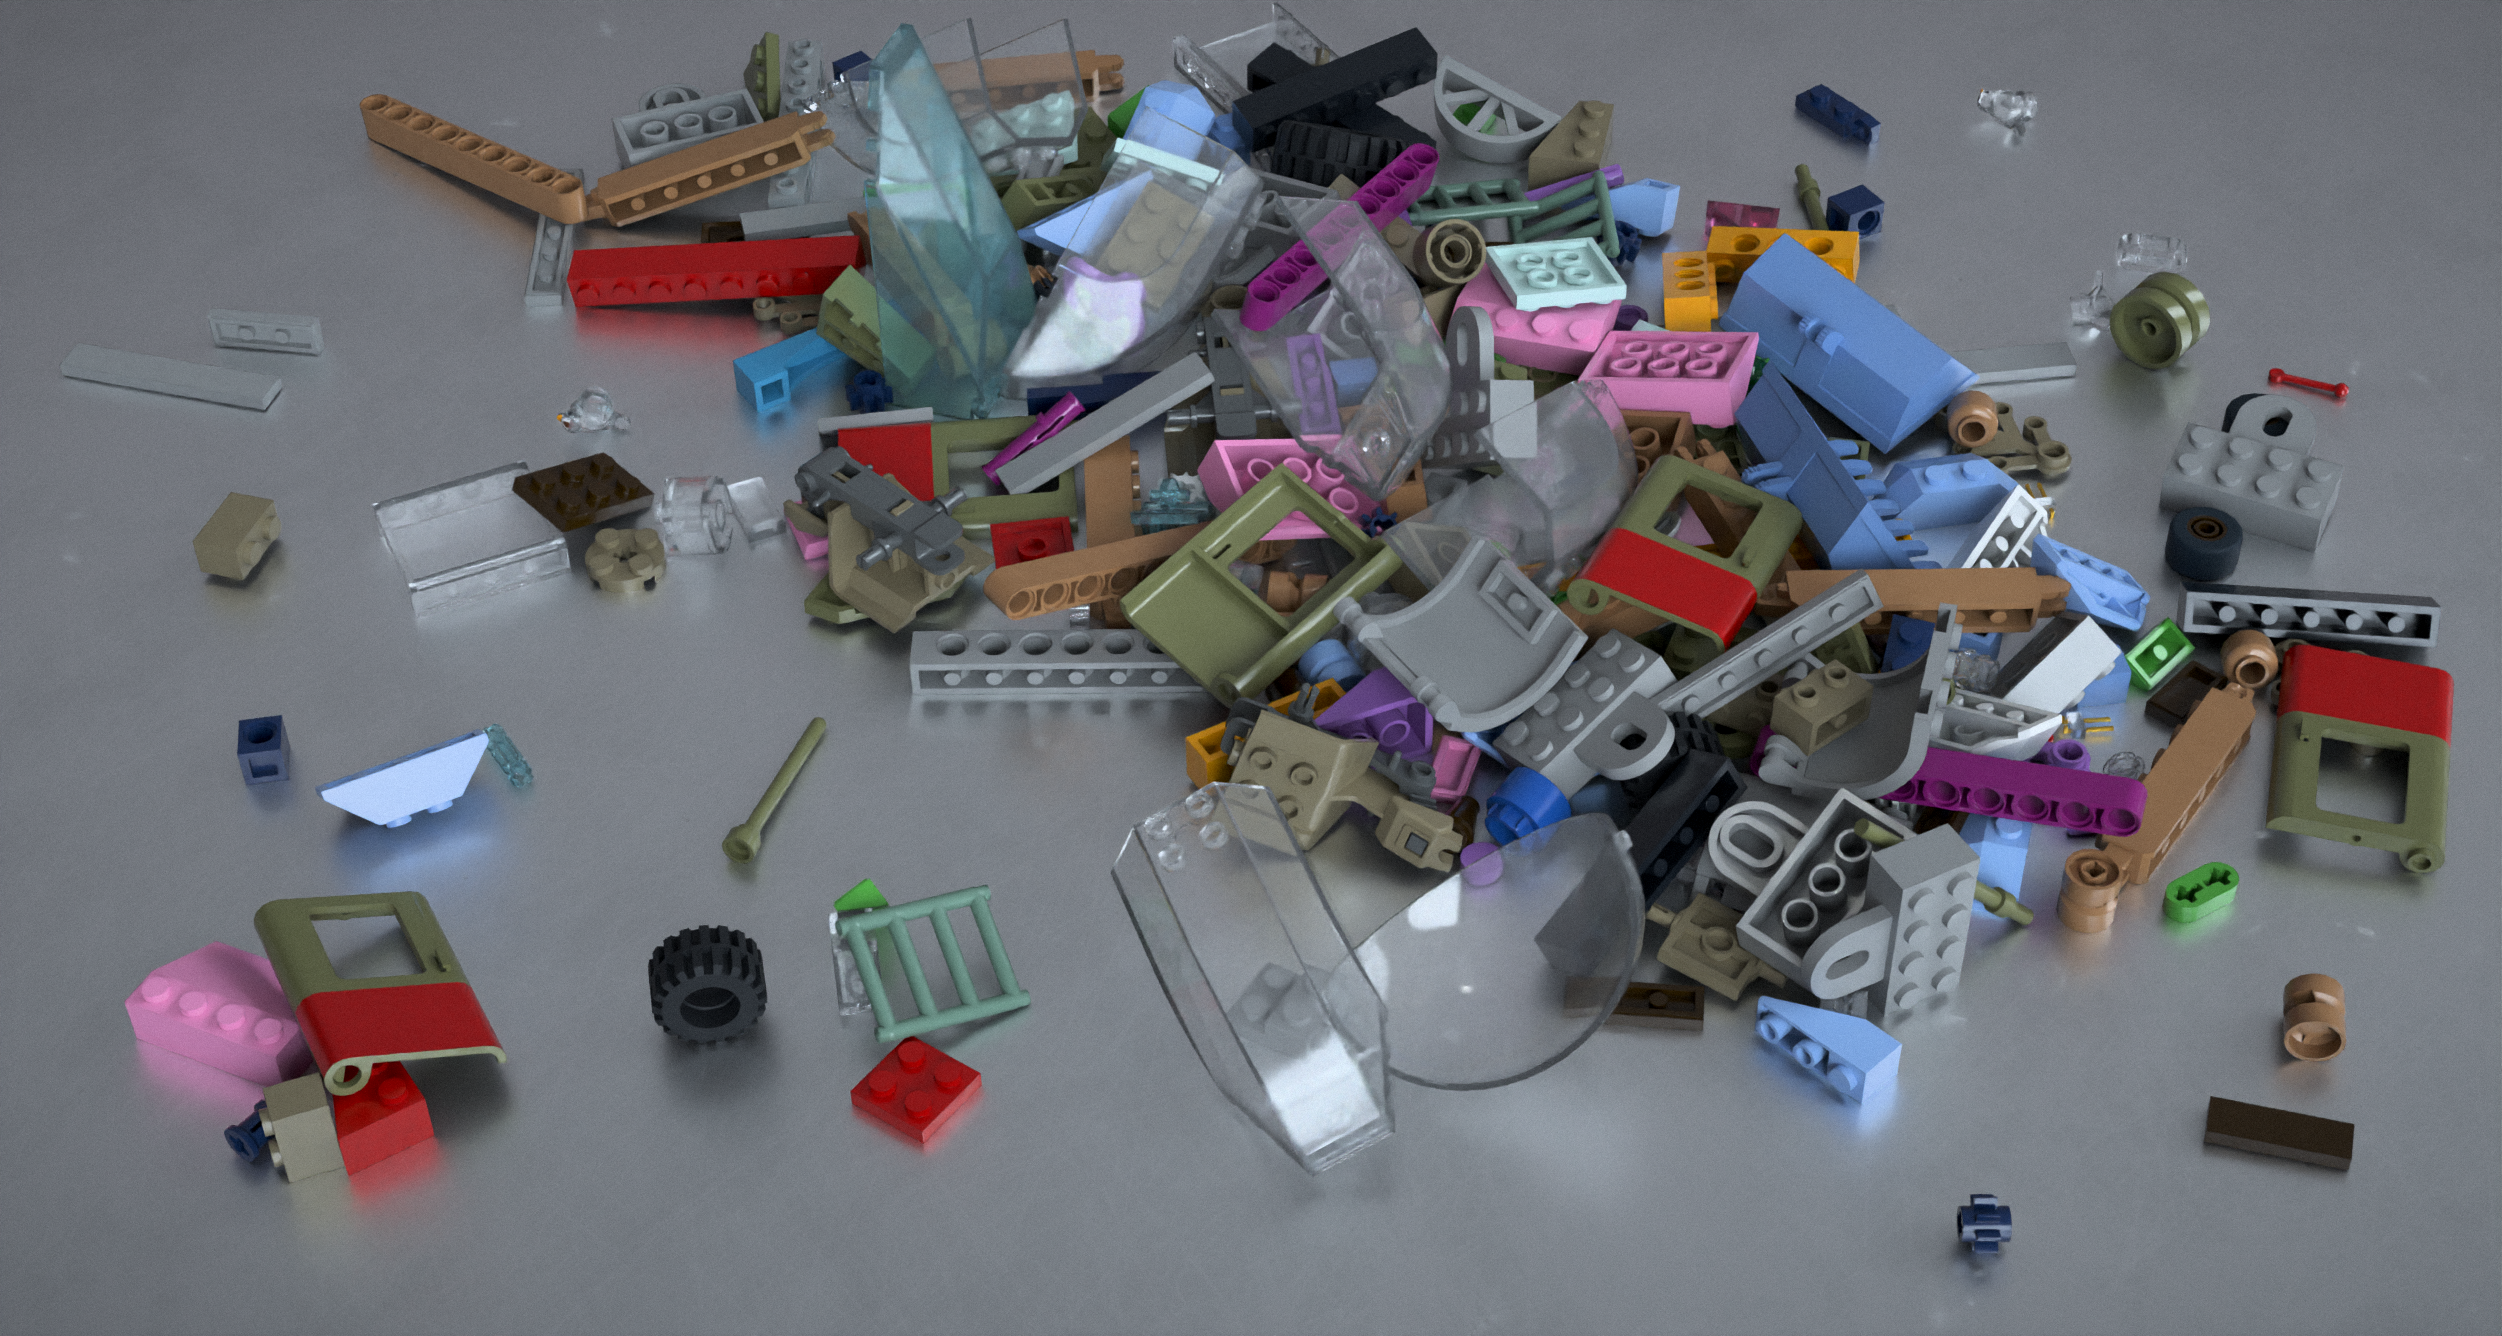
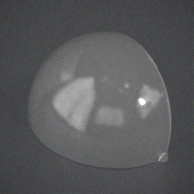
M1588 813L1552 823L1485 855L1418 897L1362 941L1338 965L1326 981L1322 991L1319 993V998L1313 1002L1316 1011L1321 1016L1329 1014L1341 1034L1368 1061L1387 1073L1417 1085L1441 1090H1485L1509 1085L1547 1070L1583 1045L1605 1023L1628 989L1638 965L1646 922L1645 899L1638 868L1629 849L1633 846L1629 835L1625 830L1619 831L1611 817L1607 814Z

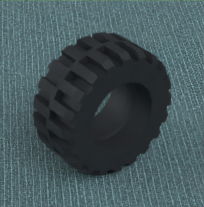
M1284 120L1278 126L1270 173L1326 188L1340 174H1343L1361 188L1411 145L1409 141L1389 136Z

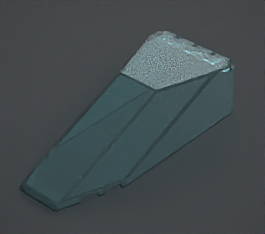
M901 23L870 64L868 110L879 112L878 139L869 138L866 140V151L876 152L877 160L876 179L867 178L864 181L885 386H891L893 389L894 402L887 404L906 409L932 407L933 414L958 420L974 419V414L979 419H985L1038 338V328L1041 325L1039 304L1019 236L913 25Z

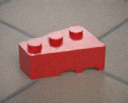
M400 1061L372 1063L368 1083L361 1090L346 1096L332 1094L337 1138L348 1176L434 1136L426 1100ZM353 1065L346 1066L343 1083L352 1080L358 1074L359 1068Z

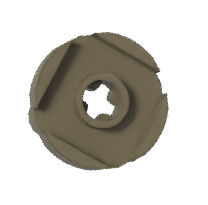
M651 528L641 530L602 529L596 533V541L589 546L585 554L586 570L590 580L598 581L601 589L614 593H629L645 588L644 581L651 579L653 576L655 581H657L664 574L667 566L664 545L659 540L657 531ZM628 559L627 562H620L621 560Z

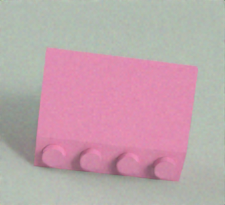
M1484 263L1480 273L1467 282L1458 296L1452 316L1462 306L1482 307L1488 313L1492 323L1494 353L1505 357L1506 363L1581 376L1608 333L1613 331L1622 299L1613 300L1609 304L1580 303L1571 308L1549 306L1540 307V309L1531 312L1520 309L1516 310L1487 264Z
M1610 331L1578 379L1583 422H1596L1600 426L1614 425V409L1690 412L1692 424L1709 425L1712 428H1724L1734 425L1736 422L1734 413L1746 398L1759 342L1758 332Z
M1351 437L1215 440L1197 469L1209 501L1221 513L1280 463H1283L1333 507L1341 511L1359 529H1361L1362 525L1358 523L1357 518L1362 514H1366L1372 519V510L1376 507H1381ZM1294 511L1260 540L1332 537L1300 511ZM1377 526V532L1375 536L1381 535V533L1383 532V530L1379 526Z
M218 941L153 970L124 1001L137 1039L266 1087L300 1078L313 1063V1058L270 961Z

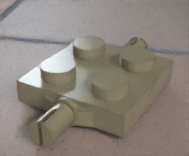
M1700 892L1691 905L1678 914L1657 902L1651 906L1647 913L1646 919H1650L1669 929L1668 937L1659 948L1656 960L1734 1001H1737L1747 985L1758 977L1779 986L1781 989L1784 988L1789 979L1739 945L1736 925L1743 917V914Z

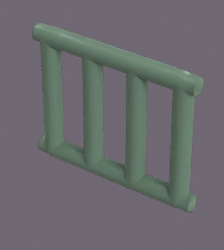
M1600 170L1595 171L1592 174V178L1537 200L1539 204L1538 214L1507 217L1510 241L1514 244L1531 242L1598 213V221L1550 241L1586 237L1595 238L1603 235L1604 241L1597 245L1605 256L1615 258L1620 254L1605 173ZM1594 192L1595 199L1523 229L1522 222Z
M1515 178L1430 186L1421 197L1407 208L1412 226L1435 225L1449 219L1475 221L1538 214L1539 204L1537 201H1529L1520 189L1519 179ZM1505 193L1512 202L1494 204L1487 195ZM1471 197L1477 206L1458 207L1452 198ZM1436 200L1441 209L1423 211L1417 202Z
M988 885L961 889L850 916L835 922L838 935L840 937L846 936L878 1027L874 1029V1035L878 1044L996 1015L1031 1004L1029 992L1026 989L1020 990L987 901L991 899V893ZM970 906L1003 994L979 1000L947 911ZM929 916L962 1005L942 1010L937 1009L905 923L906 921ZM888 927L918 1008L919 1016L900 1021L895 1020L865 938V931Z

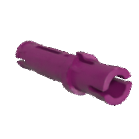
M1068 391L1045 414L1040 412L1036 415L1037 421L986 465L984 464L982 466L983 471L999 486L1002 481L995 470L1058 434L1061 429L1086 409Z

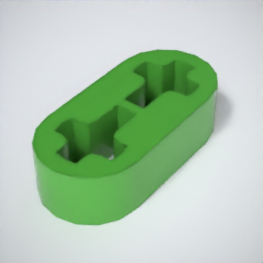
M2211 862L2175 879L2167 885L2162 904L2164 913L2174 921L2191 923L2226 906L2234 900L2239 883L2237 871L2228 864Z

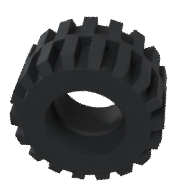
M1674 712L1673 715L1668 716L1674 726L1675 737L1667 755L1648 772L1635 778L1619 780L1626 803L1632 814H1638L1691 749L1725 756L1717 732L1713 729L1711 723L1707 720L1702 721L1700 716L1693 713L1687 717L1684 712ZM1630 734L1619 745L1627 750H1634L1640 747L1646 738L1639 734Z
M700 925L699 929L690 930L686 928L679 931L680 935L676 937L670 935L663 940L664 946H657L652 953L653 959H650L648 963V975L654 1020L658 1026H663L665 1033L670 1036L678 1034V1040L685 1042L692 1039L696 1040L699 1044H707V1041L711 1040L722 1042L726 1041V1037H737L744 1034V1028H752L758 1023L757 1017L763 1016L766 1010L767 990L762 954L760 949H757V944L752 938L745 939L744 932L737 929L731 932L727 926L718 925L717 928H709V925Z

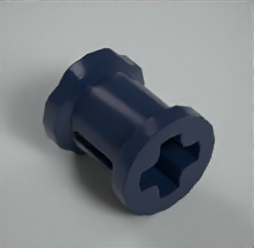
M262 1099L254 1105V1112L238 1126L231 1125L224 1131V1136L230 1147L241 1158L249 1162L254 1161L259 1156V1149L268 1143V1140L275 1137V1135L265 1137L258 1112L259 1109L267 1107L266 1101Z

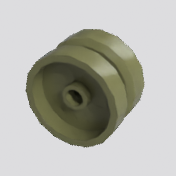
M2162 271L2150 274L2113 306L2109 318L2110 330L2117 347L2129 360L2141 367L2155 370L2172 365L2206 335L2210 324L2209 307L2203 294L2191 281L2179 274Z

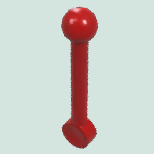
M2273 368L2269 371L2268 379L2273 383L2285 381L2334 392L2339 398H2343L2349 393V388L2344 383L2333 385L2285 374L2279 368Z

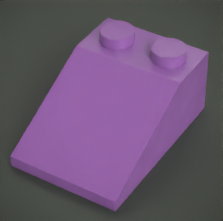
M1386 667L1372 671L1315 719L1320 728L1349 739H1369L1371 736L1379 742L1378 750L1391 755L1396 750H1400L1402 752L1401 758L1405 760L1432 752L1433 716Z

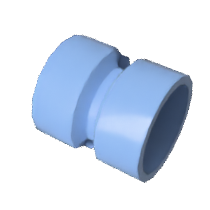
M1326 639L1317 642L1302 655L1298 664V671L1310 683V686L1334 678L1346 693L1366 677L1343 643L1336 639Z

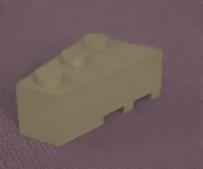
M1596 100L1588 102L1579 101L1530 154L1527 191L1605 168L1612 141L1614 104L1602 103Z

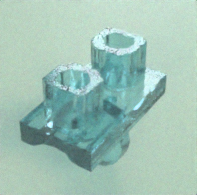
M1165 478L1161 482L1160 490H1150L1149 492L1150 501L1160 502H1145L1141 510H1133L1130 512L1131 524H1141L1143 535L1169 530L1168 524H1177L1179 528L1205 522V519L1213 511L1211 502H1180L1190 500V491L1180 490L1175 478Z

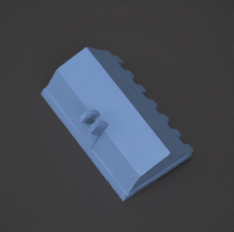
M1786 233L1776 240L1743 273L1729 308L1723 313L1718 324L1726 332H1758L1759 342L1756 350L1758 357L1771 359L1784 377L1884 454L1889 452L1949 404L1955 396L1964 392L1980 378L1944 349L1936 345L1897 314Z
M1770 359L1762 370L1763 375L1734 413L1746 456L1753 465L1748 467V469H1744L1745 471L1740 476L1741 482L1786 500L1800 510L1803 517V526L1798 535L1821 570H1859L1861 568L1863 570L1943 569L1936 561H1910V557L1927 555L1929 550L1927 545L1920 540L1897 541L1895 539L1898 536L1914 533V527L1911 522L1897 519L1882 520L1881 516L1898 514L1900 512L1899 505L1894 500H1869L1866 496L1884 494L1886 486L1880 480H1855L1853 476L1871 474L1872 466L1866 460L1840 459L1842 456L1858 454L1859 448L1856 443L1851 440L1828 441Z

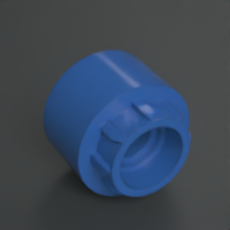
M1516 767L1487 799L1485 826L1494 840L1508 851L1515 854H1528L1532 849L1536 851L1544 849L1571 818L1572 810L1564 794L1549 779L1530 768Z

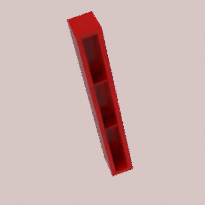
M860 235L574 250L567 283L575 307L823 294L849 265L864 277L867 261Z

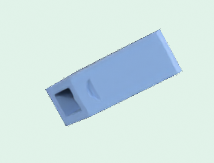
M1645 178L1609 188L1615 222H1627L1633 227L1638 228V233L1641 235L1659 236L1661 233L1673 228L1680 186ZM1593 193L1562 205L1561 209L1567 211L1595 199V194ZM1597 213L1583 220L1599 219V214Z
M1761 996L1758 999L1755 1030L1765 1040L1779 1046L1796 1058L1802 1066L1812 1069L1832 1083L1838 1091L1848 1094L1860 1104H1863L1897 1075L1902 1044L1868 1020L1767 996Z

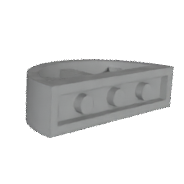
M1448 55L1444 56L1437 68L1433 89L1437 125L1445 139L1453 147L1469 157L1489 163H1515L1528 160L1530 154L1562 120V117ZM1449 90L1453 93L1446 94V91ZM1473 103L1481 107V109L1469 124L1465 126L1453 116L1448 109L1449 106ZM1494 114L1505 120L1508 136L1488 135L1478 131L1490 116ZM1518 128L1522 129L1525 132L1520 134Z

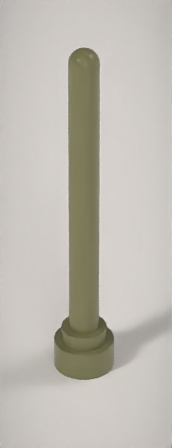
M816 717L810 722L746 823L733 827L722 842V849L731 860L746 864L751 862L761 847L760 831L826 730L827 724L823 718Z

